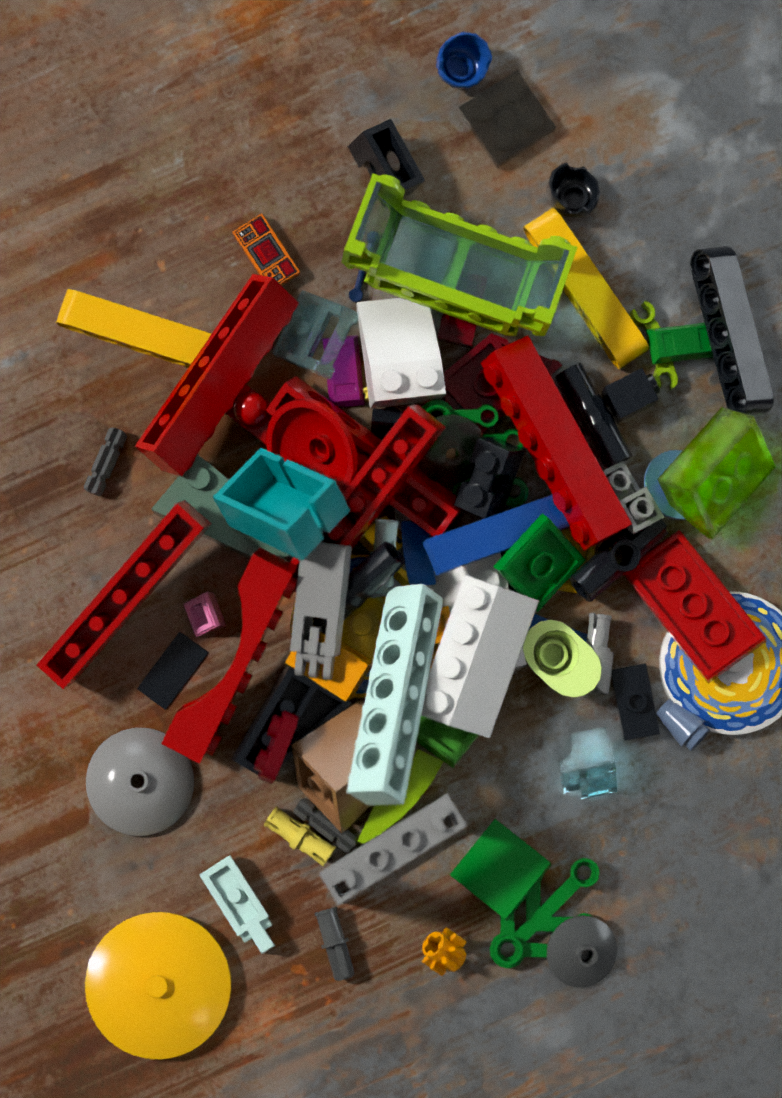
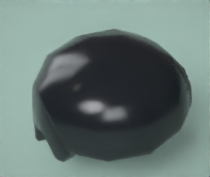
M562 163L552 171L546 188L549 205L556 209L560 215L568 218H582L589 215L597 207L601 194L598 180L588 172L586 167H570L568 163Z

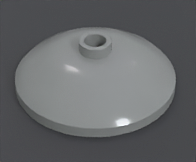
M150 728L126 729L105 740L93 754L86 773L87 796L96 815L110 828L133 836L153 835L172 826L187 810L194 791L192 764L189 758L161 744L166 735L165 733ZM136 774H141L145 779V783L141 788H135L132 785L131 780Z

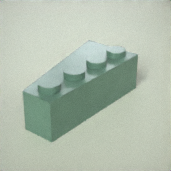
M198 454L192 467L182 477L178 476L151 509L155 515L164 518L176 503L186 500L212 523L202 536L216 544L237 552L248 559H251L253 553L259 547L288 562H291L294 558L228 525L213 496L229 479Z

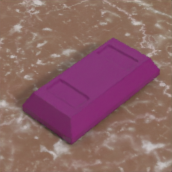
M358 335L322 339L329 401L339 408L365 405Z

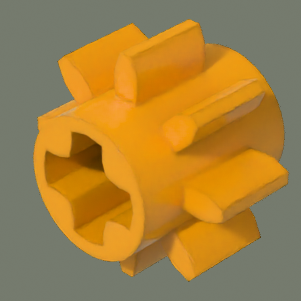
M445 927L442 933L438 931L433 932L423 942L422 951L426 957H424L422 963L440 976H443L446 970L455 972L465 962L466 952L462 947L467 942L447 927Z

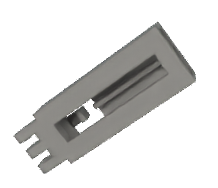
M320 542L303 561L300 560L290 644V651L296 652L295 675L303 676L306 662H310L309 677L317 678L320 664H324L323 679L332 680L335 656L340 655L352 546ZM314 617L327 619L325 643L319 642V634L322 632V627L313 626Z

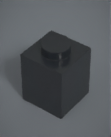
M640 368L605 386L601 393L618 424L655 405L659 400L657 394L660 393V389L651 373L646 375L643 368Z

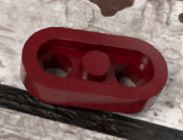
M284 710L281 716H273L267 731V735L272 737L267 751L260 750L254 765V770L259 771V780L269 784H273L296 729L298 715Z

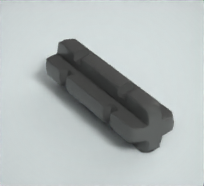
M113 427L108 429L104 439L106 443L101 445L91 468L92 476L88 475L84 484V489L87 492L96 496L103 494L107 485L105 480L110 478L120 455L118 450L123 448L127 439V434L124 431Z
M307 798L301 799L294 808L295 815L303 821L305 819L308 820L311 827L331 842L333 840L337 842L336 846L344 852H350L357 843V836L349 830L341 833Z

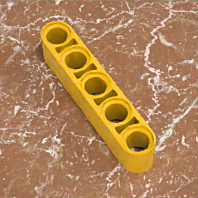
M551 208L523 226L524 233L529 242L537 248L541 240L549 239L551 236L563 237L571 245L578 247L563 292L615 367L621 369L647 352L649 346L642 333L559 212ZM546 266L558 283L564 266Z
M67 289L56 320V324L65 329L189 368L211 335V333L72 289Z

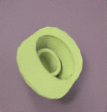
M546 620L540 621L530 628L523 645L525 660L530 668L547 685L559 694L573 698L584 696L596 687L601 677L602 667L600 659L595 651L569 626L561 621Z

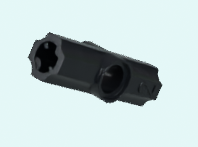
M660 520L635 534H632L627 528L624 529L613 540H607L602 543L598 553L569 577L571 586L587 602H592L623 573L637 567L641 557L669 534L667 525L663 520ZM618 547L623 552V560L620 564L615 560V551Z

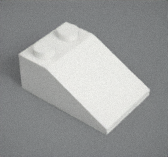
M403 298L357 302L356 307L370 409L425 403L433 399H442L446 394L441 354L430 308Z

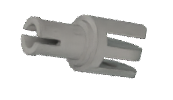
M589 613L586 643L598 655L602 667L600 680L589 693L609 694L614 652H611V648H607L612 620L610 615Z

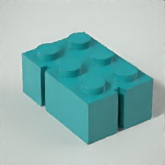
M260 448L213 496L214 501L230 527L301 561L324 539L322 532L329 533L350 511L335 480L288 459L285 462L283 457L263 448Z

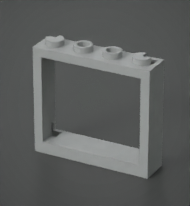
M448 794L323 869L319 872V875L336 903L340 905L467 825ZM446 816L453 823V826L449 829L445 827L441 820ZM345 880L350 890L342 894L336 884Z

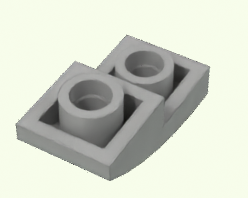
M624 461L603 470L632 525L627 527L632 534L664 518L648 488H639Z

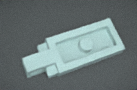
M231 855L199 874L235 933L242 938L244 943L253 939L262 954L275 946L266 931L267 928L272 926L268 918L269 915Z

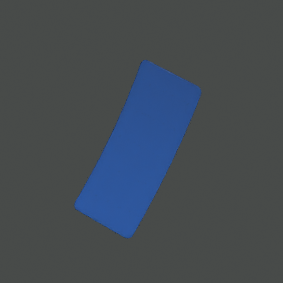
M402 521V545L409 584L435 585L436 579L433 566L423 545V542L429 539V533L413 521Z

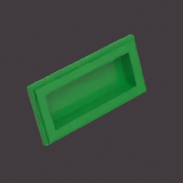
M705 323L646 330L652 365L713 357Z

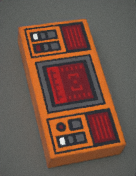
M262 213L232 232L259 275L273 277L281 286L300 275L299 269Z

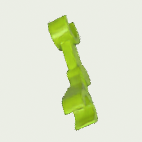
M644 301L641 304L648 314L647 319L640 318L635 309L630 312V317L636 326L644 327L645 330L661 328L654 319L655 309L651 303ZM673 362L656 364L653 377L659 388L661 387L660 376L666 375L670 379L671 391L678 383V376Z

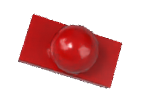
M245 384L234 399L232 408L225 415L266 445L267 428L272 418V415L266 412L270 402Z

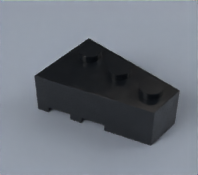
M284 666L231 760L258 775L259 771L254 770V765L260 750L267 751L272 737L267 735L271 720L274 715L281 716L285 710L298 715V722L282 762V767L293 757V744L337 716L350 706L352 702H345L305 675H295V669Z

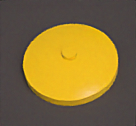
M144 913L118 924L97 945L86 972V1001L97 1028L119 1049L146 1059L173 1058L199 1047L220 1025L230 1001V968L220 944L199 923L175 913Z

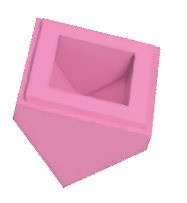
M206 592L184 603L196 637L226 626L214 593Z

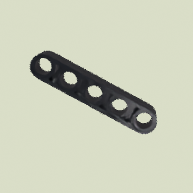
M729 246L698 249L691 256L690 269L727 409L736 418L768 413L774 402L773 391L736 253Z

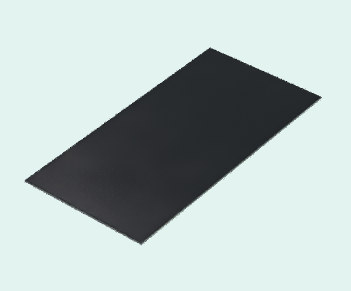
M179 632L137 689L166 710L208 652Z

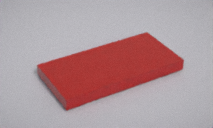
M680 530L641 557L635 569L622 574L708 684L767 642L763 633Z

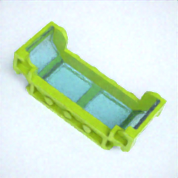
M372 174L343 252L341 261L343 265L348 269L357 268L366 271L367 275L364 281L372 288L506 336H516L520 327L532 331V334L535 336H546L578 247L571 245L563 237L551 236L549 239L541 240L537 248L524 238H510L498 234L494 228L488 225L481 224L476 226L465 222L457 214L450 212L443 214L432 210L424 202L404 200L405 190L397 178L390 175L379 176Z

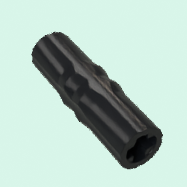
M577 363L559 373L555 378L570 403L575 418L581 423L584 434L590 439L605 468L607 469L631 458L633 455L618 430L613 415L607 410L604 399L598 394L583 365Z
M384 541L360 565L349 573L344 620L360 608L367 599L373 596L386 581L405 565L406 562L403 555L391 543ZM314 617L313 625L322 627L321 633L326 635L327 619Z

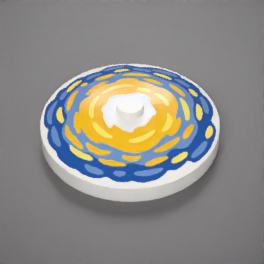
M730 592L766 637L767 642L708 684L669 633L666 632L660 650L659 669L662 685L668 698L705 720L704 725L710 729L709 732L721 735H742L765 728L782 716V612L773 604L758 596L742 592Z

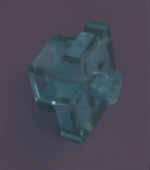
M606 727L570 734L572 753L566 759L559 761L563 792L580 790L582 799L617 792L616 762Z

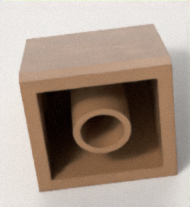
M362 700L292 745L299 789L341 833L347 830L369 807L347 793L348 777L351 772L355 742L358 738L362 718V708L364 705Z

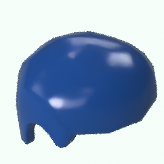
M461 32L450 37L439 49L436 59L437 73L441 80L452 88L467 90L479 84L485 78L492 62V54L487 42L475 33Z

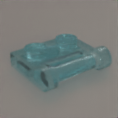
M301 290L297 299L299 305L293 312L291 321L284 327L272 354L279 359L330 380L335 371L333 365L352 325H356L358 322V314L350 308ZM331 317H337L339 321L320 361L312 358Z

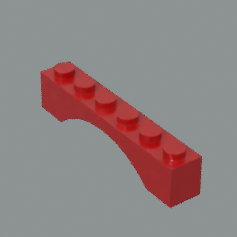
M261 547L253 553L238 584L242 603L243 625L240 644L234 661L224 678L215 687L199 698L182 705L176 712L161 743L162 745L199 764L207 754L213 757L222 740V737L217 735L222 723L227 726L229 725L238 707L232 704L237 692L244 694L253 675L248 673L253 660L259 663L268 646V643L263 641L268 629L274 631L281 620L284 612L278 608L283 598L290 599L297 587L298 579L294 575L298 566Z

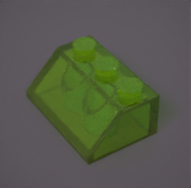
M721 407L657 480L669 505L703 535L713 540L776 466L754 416Z

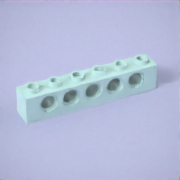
M424 584L388 587L347 787L348 794L368 806L404 804L443 604V598Z

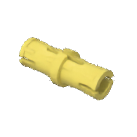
M278 806L274 808L264 823L265 827L290 843L289 847L294 850L298 848L321 866L327 863L336 849L334 845L311 831L310 825L307 823L301 824Z

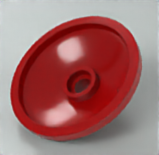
M307 398L290 401L282 405L273 414L266 434L267 451L283 457L285 462L288 459L335 480L341 493H343L356 476L358 461L354 440L340 416L327 405Z

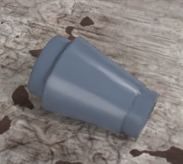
M671 699L667 700L656 713L682 748L686 746L690 751L695 749L710 731L704 725L705 720L674 703Z

